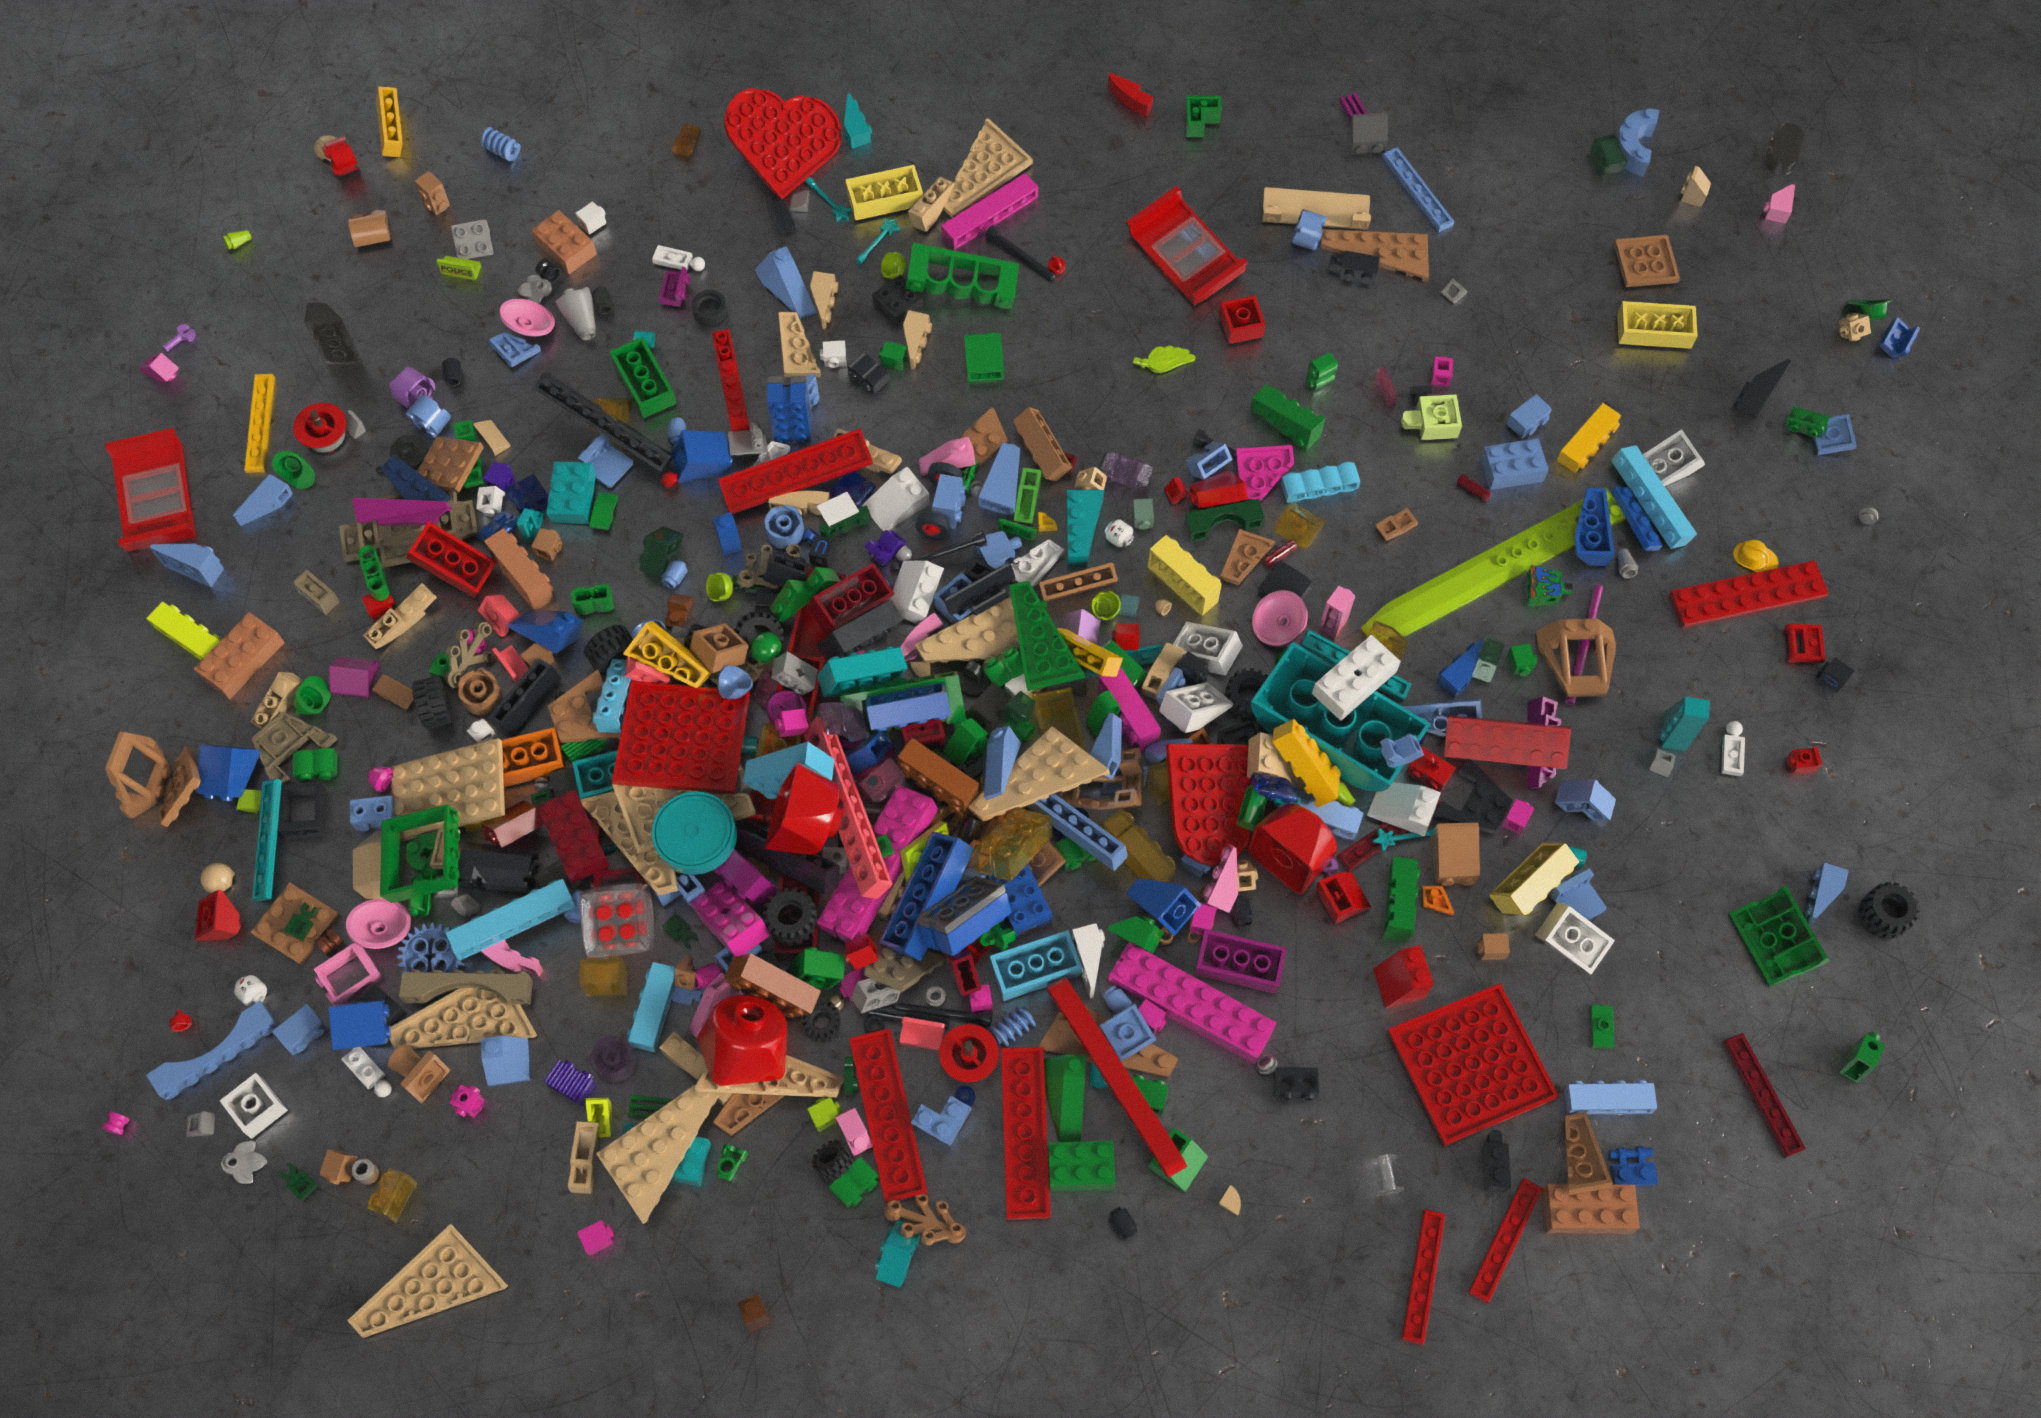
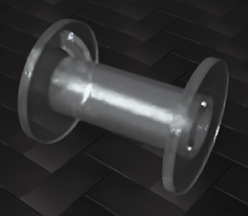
M1396 1154L1381 1155L1370 1159V1163L1378 1164L1383 1185V1189L1376 1192L1379 1196L1392 1195L1405 1190L1404 1187L1396 1186L1391 1161L1398 1158Z

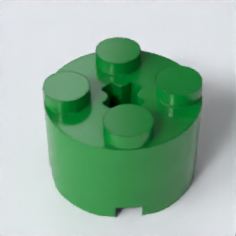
M435 833L419 835L406 846L407 862L415 874L422 875V878L432 875V879H434L436 875H443V869H433L430 867L437 837Z

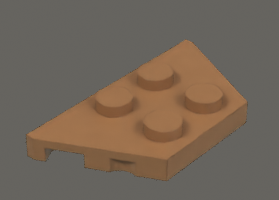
M993 407L959 437H969L978 466H983L999 451L1003 442L1007 443V437Z

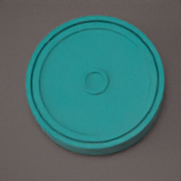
M687 792L675 796L660 808L654 818L651 834L656 852L665 865L679 873L697 875L716 869L728 859L736 844L737 828L729 807L721 799L705 792Z

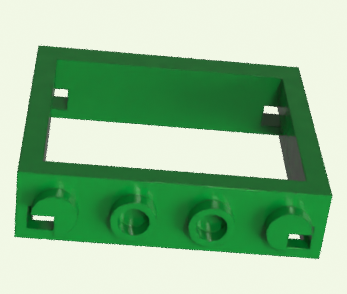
M446 804L382 821L380 897L390 903L458 887V860L460 858L458 851V841L460 839L458 822L460 821V816L457 810ZM444 821L443 877L399 888L400 832Z

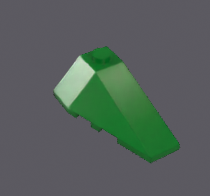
M1065 1054L1044 1058L1045 1092L1058 1142H1081L1086 1056Z

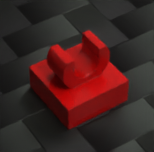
M1173 477L1164 488L1171 504H1177L1190 493L1186 491L1185 483L1181 482L1179 477Z

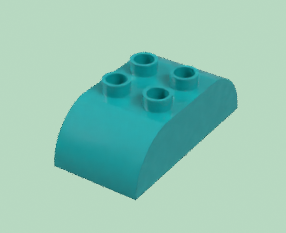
M1292 642L1252 699L1251 709L1254 716L1271 735H1273L1274 728L1295 719L1299 725L1304 727L1308 736L1316 741L1321 751L1328 755L1329 760L1338 766L1342 780L1367 791L1382 792L1387 790L1404 765L1388 767L1381 752L1382 745L1380 741L1385 738L1396 741L1407 734H1411L1420 742L1431 723L1377 691H1374L1340 721L1312 694L1315 683L1335 666Z

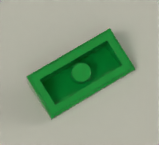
M999 518V531L1031 541L1035 540L1038 529Z

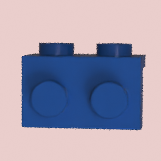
M1898 317L1894 318L1879 346L1893 359L1905 356L1910 352V347L1913 341L1916 340L1920 327L1909 328Z

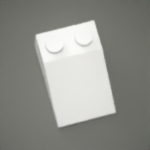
M1682 429L1643 454L1664 486L1689 476L1705 465L1703 459Z
M906 467L884 483L862 507L867 505L870 517L884 533L886 530L892 529L930 505L929 492L912 471Z
M1191 622L1185 623L1173 645L1185 649L1181 659L1189 651L1208 663L1207 669L1210 673L1225 676L1243 646L1236 631Z
M1206 682L1166 691L1159 712L1179 727L1181 731L1187 733L1201 729L1233 707L1234 703Z
M1393 782L1387 790L1376 792L1367 816L1425 837L1441 792L1421 785Z
M1560 902L1556 904L1535 934L1536 937L1589 974L1593 973L1615 941L1573 908Z
M1097 923L1072 930V941L1082 965L1081 976L1089 1000L1094 998L1101 950L1104 947L1103 941H1105L1102 929L1098 930Z

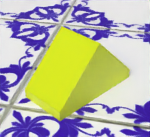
M608 1097L586 1098L588 1122L599 1123L598 1138L611 1137L613 1112L611 1101Z

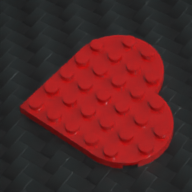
M750 88L738 93L730 101L725 111L724 127L728 139L779 200L784 199L824 165L837 152L841 143V125L836 113L828 104L816 97L811 98L801 95L784 102L782 98L769 90Z
M1166 745L1173 834L1181 850L1197 863L1218 866L1222 860L1220 858L1221 853L1229 844L1236 848L1237 857L1246 847L1250 837V830L1240 827L1236 823L1247 787L1257 784L1268 790L1270 794L1273 789L1276 790L1278 787L1284 789L1283 785L1247 777L1249 745ZM1269 798L1263 819L1276 809V807L1271 806L1272 801Z

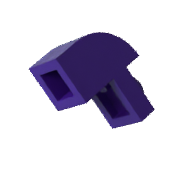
M886 530L878 541L868 540L864 547L869 550L868 554L880 565H886L895 558L897 552L904 545L906 546L907 542L895 531Z

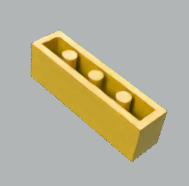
M378 86L376 106L382 156L400 157L403 143L397 90L392 87Z
M1602 403L1561 450L1557 461L1574 473L1579 468L1583 469L1589 461V456L1594 457L1599 450L1598 446L1600 444L1604 445L1610 437L1609 433L1611 431L1614 433L1620 426L1618 421L1621 415Z
M1057 628L1077 663L1101 676H1117L1123 658L1068 629Z

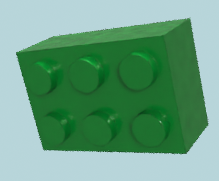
M1113 1141L1048 1143L1050 1191L1109 1190L1115 1188Z

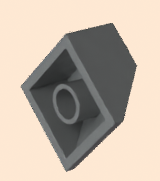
M1388 113L1354 114L1348 133L1350 153L1385 152L1388 141Z

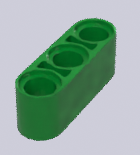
M363 546L359 550L358 555L366 586L373 599L383 601L389 596V588L381 559L373 546Z
M1108 639L1101 647L1123 658L1120 667L1137 690L1144 683L1148 674L1113 640Z
M1105 691L1097 696L1085 721L1096 738L1099 736L1104 720L1108 717L1109 713L1111 712L1117 716L1121 709L1111 691Z

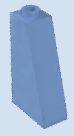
M1002 443L979 495V507L1014 518L1020 464V448L1016 445Z

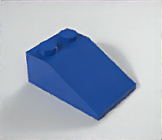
M530 610L510 622L508 627L550 651L558 653L578 640L583 620L567 611Z

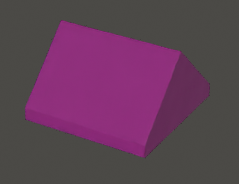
M339 657L329 666L330 693L370 698L379 662Z

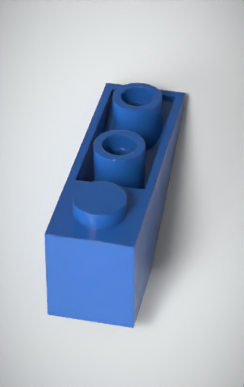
M1482 639L1476 644L1474 642L1470 644L1465 654L1456 656L1451 666L1448 667L1446 665L1439 672L1440 677L1437 683L1453 698L1468 687L1483 644Z

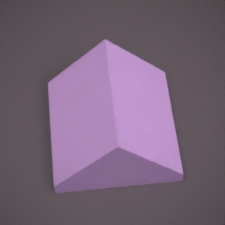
M1080 609L1062 615L1060 628L1068 629L1097 645L1100 620L1087 611Z

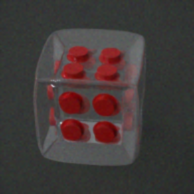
M648 883L605 886L584 890L580 893V919L583 944L587 957L628 955L654 948L655 924Z

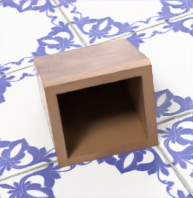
M1437 824L1430 838L1435 884L1451 886L1454 883H1462V885L1467 886L1476 883L1480 877L1479 824Z

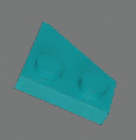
M524 508L522 514H519L516 524L524 543L532 544L546 513Z

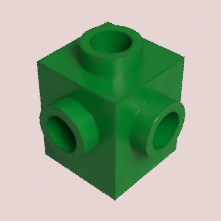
M439 652L437 657L431 662L429 673L431 677L438 676L443 684L447 685L445 675L450 671L449 656L447 653Z

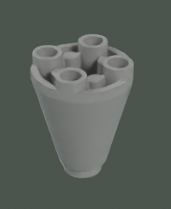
M585 287L579 290H574L573 288L565 290L563 292L564 295L555 301L558 309L582 340L594 338L596 336V327L590 289Z

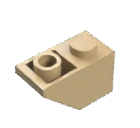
M1695 166L1693 173H1688L1685 181L1687 183L1683 184L1680 192L1683 194L1681 201L1702 207L1711 183L1700 167Z

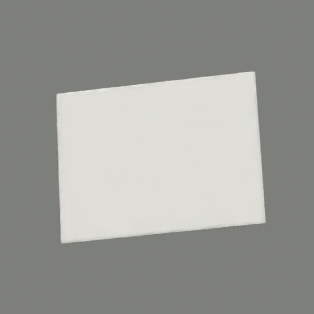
M848 492L817 506L828 526L859 512Z

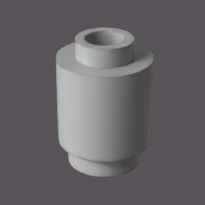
M359 1159L352 1166V1175L360 1183L369 1185L377 1180L379 1170L370 1160Z

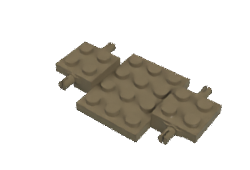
M449 492L448 495L451 499L447 503L452 507V510L450 512L446 511L438 518L439 522L435 525L462 541L466 538L476 537L479 533L473 500L457 501V493ZM401 494L376 498L404 500ZM355 511L353 512L354 522L339 526L345 562L360 560L359 550L363 546L370 545L375 548L379 556L381 555L384 568L410 563L411 561L406 559L407 554L425 525L380 526L377 524V521L358 523Z

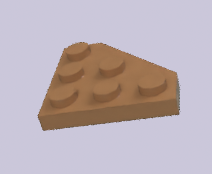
M187 746L184 747L175 760L173 780L169 779L164 793L166 795L165 806L161 805L158 812L160 824L166 827L176 820L179 810L188 803L190 794L199 787L201 782L194 751Z

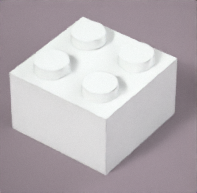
M257 1073L253 1074L220 1100L241 1130L250 1138L255 1137L288 1111L265 1080Z

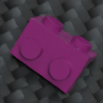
M682 267L681 272L666 270L659 296V304L681 307L682 300L686 299V285L690 283V274H687L686 267Z

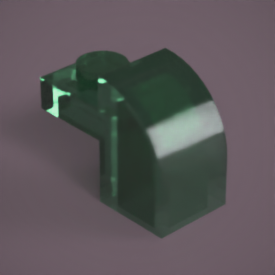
M1485 637L1472 677L1491 683L1502 655L1503 642Z

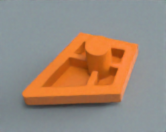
M1422 886L1423 907L1451 916L1454 915L1453 908L1443 886Z

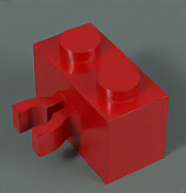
M1421 746L1424 755L1410 762L1406 772L1413 779L1425 783L1428 788L1441 792L1453 775L1456 767Z

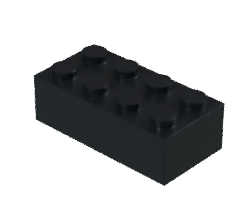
M890 600L833 631L816 645L827 662L828 659L836 656L844 658L849 654L859 652L865 646H870L876 640L886 637L892 631L899 628L898 623L904 619L893 601Z

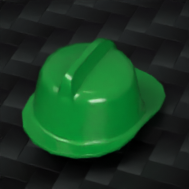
M1892 299L1847 300L1846 303L1857 305L1859 314L1869 316V321L1886 318L1887 303L1891 302Z
M284 450L274 455L272 460L273 469L288 483L298 489H306L313 485L315 480L314 470L301 454Z
M318 676L306 678L297 689L293 698V705L296 709L295 713L303 715L319 714L331 698L329 684Z

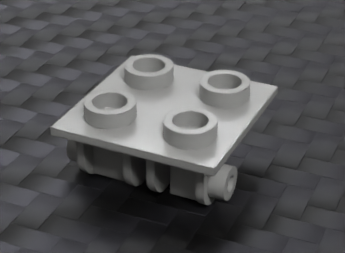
M487 219L451 226L458 258L473 259L494 255Z
M752 421L750 430L728 432L730 455L768 453L765 429H761L760 422Z

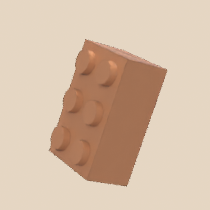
M560 210L553 213L531 230L535 243L568 274H571L597 254L593 241Z

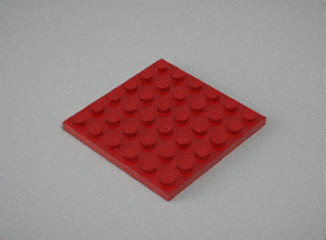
M631 680L612 784L709 792L713 794H735L750 691L737 699H725L720 695L718 688H695L686 685Z
M1501 983L1387 1030L1443 1146L1452 1144L1559 1098Z

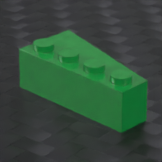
M1393 856L1391 860L1383 940L1407 943L1409 938L1414 936V919L1417 910L1415 902L1419 890L1416 884L1420 877L1418 860Z

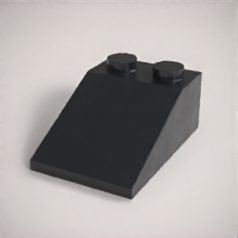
M1787 359L1757 374L1751 382L1747 381L1736 399L1739 403L1735 409L1756 419L1791 360Z

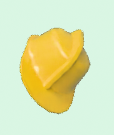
M1759 540L1741 542L1734 548L1733 556L1735 561L1745 568L1756 573L1778 568L1777 556Z

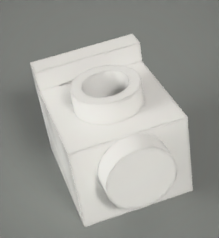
M496 486L479 487L476 509L484 513L485 516L494 517L495 513L501 512L502 499L505 496V492Z
M483 718L480 721L474 722L467 730L469 737L475 744L481 743V740L488 734L490 736L482 742L497 738L494 730Z

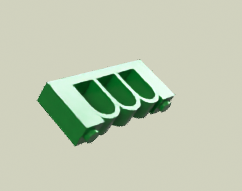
M913 243L905 289L915 292H923L925 289L932 294H942L947 290L952 297L957 299H966L972 295L977 302L982 304L994 302V306L1012 309L1019 263ZM928 263L948 266L947 278L943 281H935L930 278L927 273ZM953 268L973 271L971 284L961 286L955 283L952 278ZM978 273L997 276L996 289L986 291L979 287L977 283Z
M958 671L840 691L848 740H865L868 738V734L872 735L877 732L876 729L871 730V726L865 718L862 700H866V697L945 682L951 715H948L946 719H942L941 722L943 723L946 720L947 724L956 726L961 720L965 721L966 715ZM896 725L893 726L895 729L901 731V727L897 728ZM892 726L884 730L886 734L891 730Z

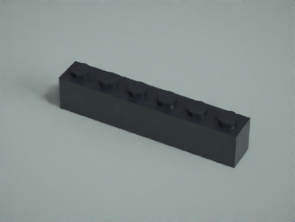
M752 821L736 826L737 839L734 848L743 852V854L786 874L788 877L817 890L819 893L826 894L838 888L840 865L818 854L809 855L765 849L768 829Z

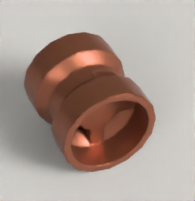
M332 927L326 931L323 937H318L314 940L327 956L333 953L334 948L344 944Z

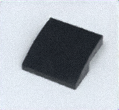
M1278 560L1260 584L1258 590L1265 596L1275 591L1287 590L1301 598L1312 581L1295 568Z

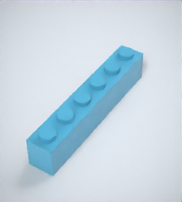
M1636 445L1621 448L1611 459V462L1670 549L1687 545L1697 535L1694 528Z
M554 880L548 883L546 887L534 889L522 898L512 899L509 904L495 907L489 913L483 916H476L466 924L452 927L450 931L446 932L455 956L460 961L576 906L564 880Z

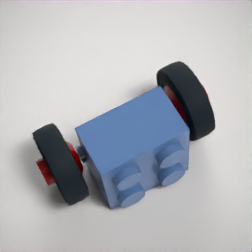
M936 462L931 464L928 470V479L937 485L932 505L933 513L919 514L915 522V528L925 536L942 538L948 534L949 528L956 529L957 522H961V506L965 505L966 486L963 485L962 473L959 468L949 463Z

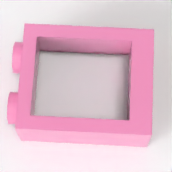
M355 942L314 969L318 975L315 977V980L321 988L325 986L328 991L325 995L331 1004L348 1003L359 996L372 982L377 984L384 979L365 949ZM358 956L370 975L338 995L327 976Z

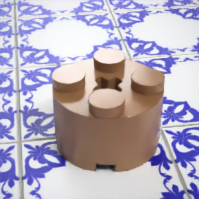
M486 670L470 671L458 683V695L465 708L472 714L481 717L487 716L493 712L503 699L502 691L495 677Z

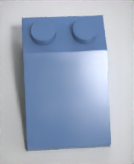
M153 544L149 547L164 567L209 587L214 585L224 570L220 564V559L206 545L202 547L197 544Z

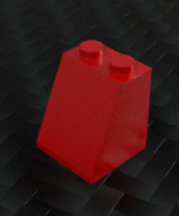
M1421 945L1401 949L1373 968L1385 1008L1425 999L1434 985Z

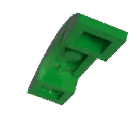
M472 420L453 423L456 439L477 442ZM480 455L464 483L465 488L484 484Z

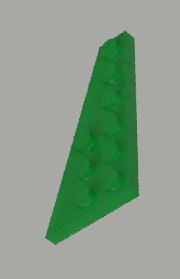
M1029 581L1009 585L1027 690H1036L1086 678Z

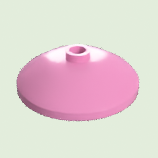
M512 299L504 302L500 308L499 315L503 323L518 334L538 337L550 333L554 328L555 319L553 314L546 307L534 301Z
M1279 590L1268 594L1258 603L1253 613L1252 626L1256 636L1263 643L1273 647H1281L1292 643L1302 634L1308 620L1306 604L1297 594L1291 591Z
M372 899L359 904L350 912L346 920V930L350 939L356 944L370 949L386 948L400 942L407 935L411 926L408 910L399 902L390 903L385 899Z

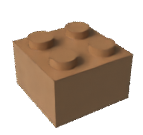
M726 623L694 631L690 646V652L712 673L721 671L726 665L738 666L744 664L748 650V644Z

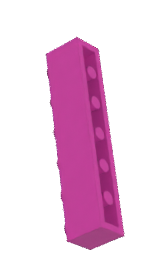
M1026 173L1016 177L1012 182L1001 186L994 193L988 194L983 200L974 203L970 208L959 212L954 218L945 221L941 225L942 238L954 250L986 231L991 225L997 224L1037 199L1038 186Z

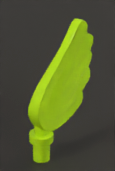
M1169 345L1163 348L1158 346L1152 350L1148 359L1135 357L1133 364L1139 365L1143 369L1147 367L1154 373H1163L1178 366L1194 362L1195 355L1189 354L1188 349H1181L1180 347L1174 348Z

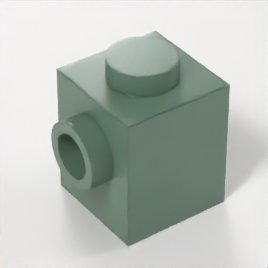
M1133 499L1134 529L1146 530L1153 528V500Z

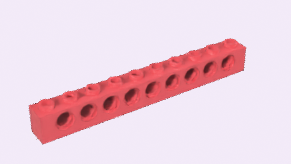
M816 717L808 725L809 728L804 733L805 741L835 759L832 781L840 789L838 807L842 808V817L838 827L840 839L845 848L861 896L878 899L893 884L833 722L829 719Z

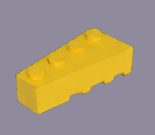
M653 621L643 626L623 653L695 688L702 686L712 674L689 649Z
M1292 719L1274 728L1273 744L1286 763L1291 762L1295 776L1302 778L1305 784V791L1308 794H1313L1316 799L1314 800L1316 807L1319 808L1338 799L1340 769L1329 760L1325 752L1321 751L1316 741L1308 736L1304 727L1299 725L1295 719Z

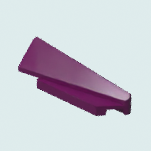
M352 498L357 522L377 521V524L380 526L426 525L428 521L436 524L439 522L438 518L446 511L450 512L452 510V507L445 501Z
M1545 697L1529 700L1527 703V722L1561 726V719L1555 717L1558 702ZM1528 765V789L1541 788L1543 783L1556 776V768Z

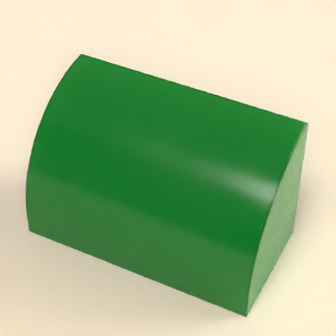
M1257 784L1246 788L1236 825L1254 832L1256 826L1263 820L1270 795L1268 790Z

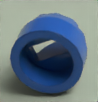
M808 528L803 535L804 541L808 540V544L812 545L816 535L819 534Z

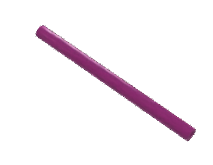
M1594 585L1586 619H1596L1603 591L1601 585ZM1580 639L1571 676H1582L1591 639ZM1566 696L1565 703L1574 705L1576 697Z

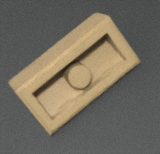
M491 420L473 424L475 431L495 456L511 447Z

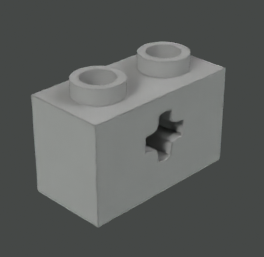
M787 651L775 658L771 678L791 689L796 694L803 696L815 688L818 669Z

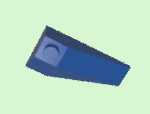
M1606 488L1586 489L1574 536L1576 556L1588 565L1608 566L1615 555Z

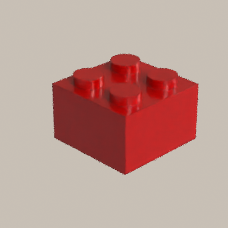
M1255 295L1220 302L1219 318L1228 344L1264 337L1266 323Z

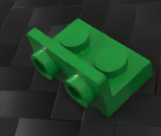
M1793 406L1790 415L1786 418L1785 428L1791 432H1800L1810 437L1822 438L1830 421V416Z

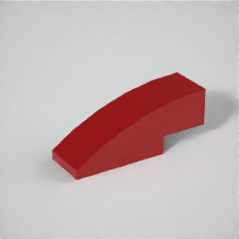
M1109 73L1108 88L1128 108L1147 117L1153 106V96L1140 91L1141 85Z

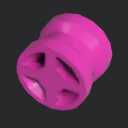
M109 1111L107 1114L108 1120L106 1123H103L101 1128L122 1136L124 1133L123 1127L125 1124H128L130 1119Z

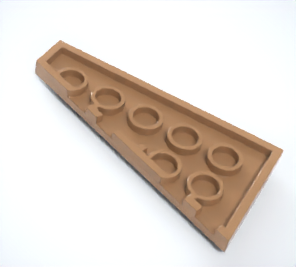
M1085 1005L1097 1025L1109 1019ZM1059 1012L1038 1047H1043L1044 1052L1048 1051L1056 1053V1055L1086 1056V1061L1093 1062L1062 1013ZM1151 1043L1122 1061V1064L1126 1070L1140 1071L1143 1074L1168 1079L1178 1062V1058Z

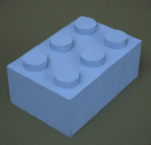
M1538 438L1485 446L1480 456L1489 490L1544 482L1549 471Z

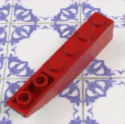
M730 330L711 332L731 431L750 430Z

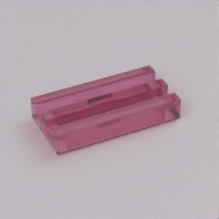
M1381 367L1378 369L1379 372H1377L1376 380L1388 407H1395L1398 394L1387 369Z
M769 668L762 671L753 692L762 708L767 707L768 701L774 695L779 684L777 681H773L772 675H769L771 672Z

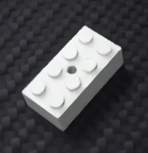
M1370 635L1315 683L1312 694L1341 721L1394 675L1401 661L1374 636Z

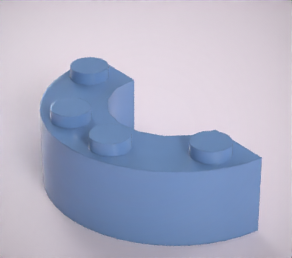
M1651 108L1636 111L1626 117L1620 126L1614 142V152L1620 164L1629 172L1644 177L1648 168L1652 150L1642 146L1638 138L1652 136L1659 115V110Z

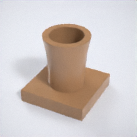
M408 1044L399 1046L388 1060V1068L405 1077L400 1085L421 1104L451 1071L430 1050L421 1058Z

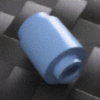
M670 419L667 425L668 443L674 446L681 431L686 430V424L683 419Z
M680 560L671 561L662 575V584L670 589L678 587L688 572L686 564Z
M572 891L570 895L576 907L565 911V917L570 922L579 923L586 917L588 898L587 894L583 891Z
M1116 986L1111 987L1103 995L1105 1003L1115 1015L1133 1004L1122 989H1118Z

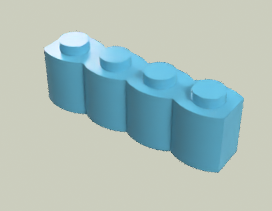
M1342 462L1338 466L1325 465L1319 470L1306 469L1302 473L1289 472L1282 477L1281 487L1286 502L1294 503L1304 499H1314L1340 492L1354 491L1359 489L1361 481L1355 463Z

